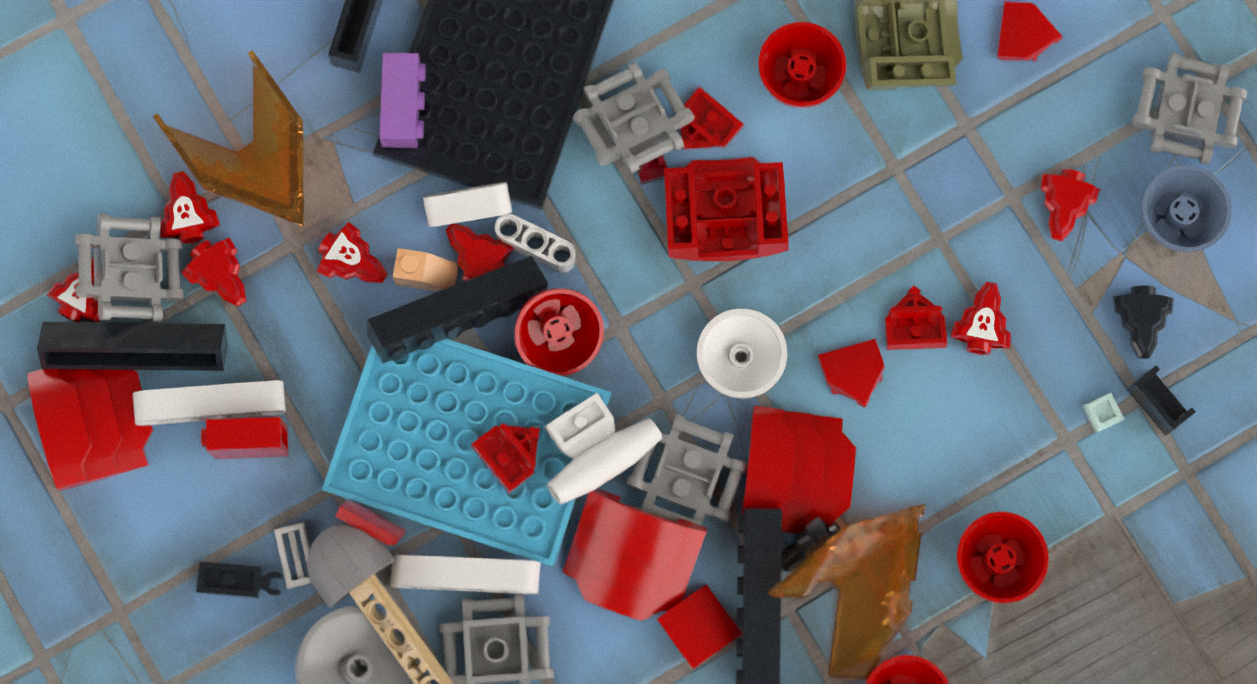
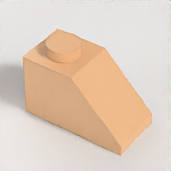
M398 248L393 280L395 285L439 292L456 285L459 265L427 252Z

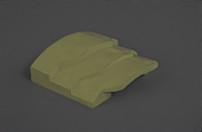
M855 0L857 49L861 72L867 90H895L896 88L957 84L955 67L963 59L959 38L956 0Z

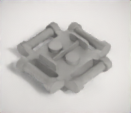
M1171 52L1166 72H1161L1153 67H1145L1143 69L1142 79H1144L1138 113L1134 115L1132 125L1151 131V135H1153L1150 145L1151 152H1169L1198 159L1199 163L1209 165L1213 155V145L1227 149L1237 148L1238 137H1236L1242 102L1246 101L1248 91L1243 88L1225 86L1230 65L1223 63L1219 65L1184 58L1181 57L1180 53ZM1177 68L1216 77L1215 83L1213 84L1212 80L1188 74L1183 76L1176 75ZM1158 83L1161 84L1153 119L1149 116L1155 84ZM1222 99L1231 100L1225 132L1221 135L1216 133ZM1164 138L1172 139V140H1176V141H1180V142H1184V143H1189V144H1193V145H1197V146H1202V147L1199 148V147H1195V146H1191V145H1187V144H1182V143H1178V142H1174V141H1170V140H1165Z
M636 62L628 65V69L594 86L590 84L584 87L583 91L592 107L581 109L573 115L576 125L582 127L597 153L596 159L600 166H606L620 159L622 163H625L631 174L640 170L639 166L673 149L678 151L684 148L683 140L676 130L689 124L694 119L691 110L685 108L670 83L671 77L666 69L658 70L652 77L645 79ZM634 80L636 85L602 102L600 101L599 96ZM661 88L676 114L670 119L654 93V90ZM598 120L613 148L606 147L592 121Z
M99 213L96 224L97 236L91 234L75 235V245L78 246L79 285L76 286V296L94 298L95 301H98V317L100 320H110L111 317L149 319L150 322H161L163 316L161 301L183 300V290L180 289L179 251H182V242L179 239L159 240L161 227L159 217L150 216L148 219L120 218ZM109 229L147 231V239L109 237ZM91 248H94V285H91ZM162 252H167V290L160 289V282L163 279ZM110 301L148 303V307L115 306Z
M677 414L670 434L661 433L662 439L658 443L665 447L651 484L643 481L655 446L636 462L633 473L627 477L625 485L647 493L641 510L677 523L678 518L701 525L705 515L728 522L731 516L729 510L742 474H746L748 464L726 457L734 434L729 432L723 434L687 421L685 416ZM680 431L720 445L718 453L679 440ZM724 467L731 471L718 507H713L709 505L721 469ZM655 499L695 513L694 519L654 505Z
M515 594L513 598L473 601L472 598H462L463 622L439 625L440 634H443L446 674L454 684H488L520 681V684H530V680L554 679V669L550 668L548 626H551L550 616L525 617L524 594ZM505 610H515L516 617L473 620V613ZM535 627L538 670H529L526 628ZM455 633H464L466 675L458 676Z

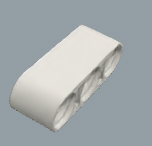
M507 182L441 192L423 197L429 227L489 218L512 212Z
M505 214L497 219L495 223L496 238L514 247L513 251L526 257L532 255L536 262L556 272H568L574 267L576 261L575 248L567 240L512 214ZM506 225H513L517 231L512 236H505L501 233V229ZM532 238H540L544 242L538 249L530 248L527 243ZM558 251H566L570 254V258L565 262H558L555 260L554 255Z

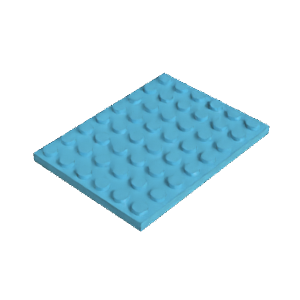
M449 339L439 341L428 349H419L411 352L398 361L391 360L386 363L381 362L372 345L322 490L554 567L577 498L560 505L548 490L547 483L574 459L561 453L545 426L598 393L607 407L612 393ZM501 423L523 428H540L534 474L511 493H508L472 449L471 444L494 426H500Z

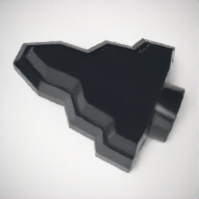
M1134 286L1131 287V294L1113 296L1114 311L1121 315L1122 327L1130 332L1131 346L1138 359H1150L1157 346L1158 332L1165 327L1167 315L1173 312L1174 298L1156 295V287Z
M819 516L810 521L806 529L796 537L795 542L782 551L781 572H793L808 565L820 566L827 562L836 563L843 560L846 555L842 546L847 544V540L837 522L827 525Z

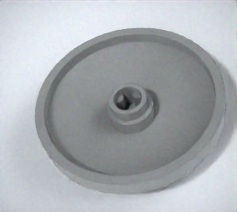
M359 606L337 609L322 617L308 630L297 651L295 661L297 684H414ZM377 610L380 616L386 617V613ZM394 629L396 639L400 642H405L404 634L399 629ZM417 657L414 660L419 664V658Z

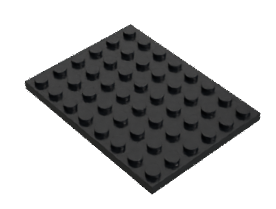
M428 0L409 52L419 53L420 62L426 65L425 81H420V92L425 93L424 110H419V120L424 121L423 138H418V148L382 147L379 135L373 155L469 187L507 182L510 200L542 210L614 0Z

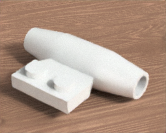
M598 393L594 394L545 426L561 453L574 459L547 483L548 490L555 501L561 505L597 489L634 465L662 439L658 427L648 418L615 432L614 417Z

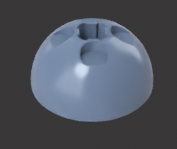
M1191 165L1170 167L1156 175L1145 190L1141 208L1144 225L1152 238L1163 247L1182 253L1201 251L1215 244L1226 232L1232 211L1228 192L1221 181L1207 170Z

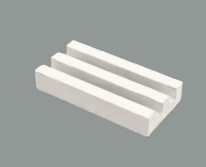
M304 522L274 529L288 590L311 584L310 578L304 577L294 532L298 530L300 532L307 563L311 547ZM288 533L298 576V580L294 581L282 535Z

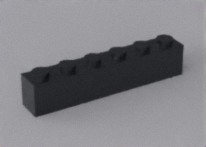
M345 0L328 53L332 66L357 73L361 72L383 0Z
M531 255L367 319V336L382 363L391 360L398 361L411 352L419 349H428L439 341L447 338H456L464 331L474 327L481 328L492 320L513 315L534 295L547 290L548 282Z
M43 322L37 344L41 369L224 371L228 348L225 324Z
M744 508V514H738V533H743V545L737 546V564H743V576H737V595H743L742 607H737L736 624L737 626H742V638H736V657H742V669H736V684H780L782 509Z

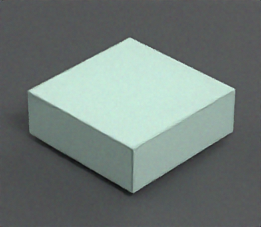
M1111 392L1082 406L1095 433L1124 420Z

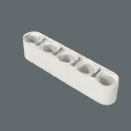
M278 380L154 389L133 393L136 425L271 416L286 412L283 381Z
M392 555L395 561L391 564L390 587L538 594L540 562Z

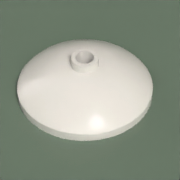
M732 309L717 315L705 326L698 340L697 363L702 376L713 389L728 397L747 399L767 392L779 381L786 367L787 345L782 331L773 320L755 310ZM743 353L746 356V360L738 362L735 359V355Z

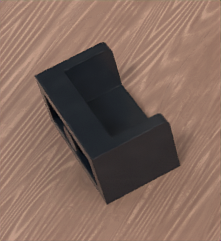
M1156 365L1126 390L1166 436L1196 413L1193 408L1186 410L1156 375L1160 370Z

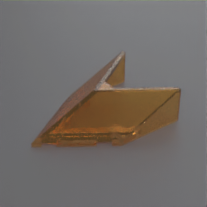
M253 50L248 53L253 64V141L238 152L166 126L158 113L153 116L161 131L203 189L304 226L303 120Z
M925 504L915 505L846 525L768 592L771 597L807 598L816 584L829 580L833 584L839 596L828 671L831 678L867 680L911 614L913 600H909L911 582L916 581L922 534L918 533L919 516H924Z

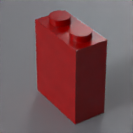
M281 417L206 420V428L201 429L202 447H206V451L215 459L288 457V426Z

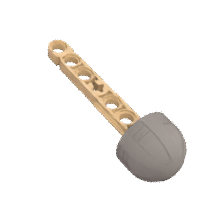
M350 524L335 525L322 532L315 539L309 550L307 571L312 585L327 606L330 608L348 595H351L414 684H430L431 679L436 680L439 684H454L376 577L378 573L395 561L384 544ZM374 595L375 598L370 600L369 598ZM376 603L381 604L385 608L386 617L378 614ZM394 629H399L404 634L405 642H400L396 639ZM417 657L421 661V663L417 664L414 660ZM428 670L430 673L425 676L423 673Z

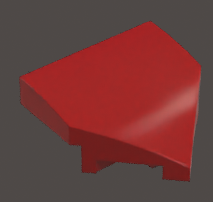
M1004 1L997 54L999 60L1029 61L1032 59L1035 62L1038 56L1053 43L1057 44L1063 39L1062 35L1034 3Z
M699 86L684 104L685 108L691 110L694 119L689 124L681 127L682 140L685 146L682 150L726 147L745 125Z
M913 285L897 305L889 310L888 316L885 318L886 350L946 348L948 342L945 316L942 314L943 308L940 305H934L920 294L921 290Z
M868 340L818 355L820 368L827 386L831 387V393L834 395H844L857 401V405L866 408L874 389L883 379V371L885 369L876 340Z
M501 423L500 426H494L471 444L472 449L508 493H511L534 474L540 428H523Z

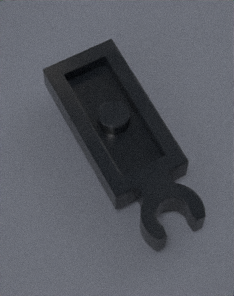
M200 562L196 592L200 594L259 598L260 590H265L272 596L281 595V590L271 589L270 582L275 578L283 579V575L279 572H270L266 576H262V567Z

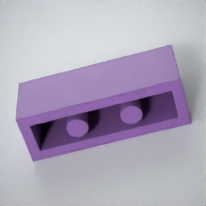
M383 53L380 142L382 147L418 148V138H423L424 121L419 120V110H424L425 93L420 92V81H425L426 65L420 62L419 53Z

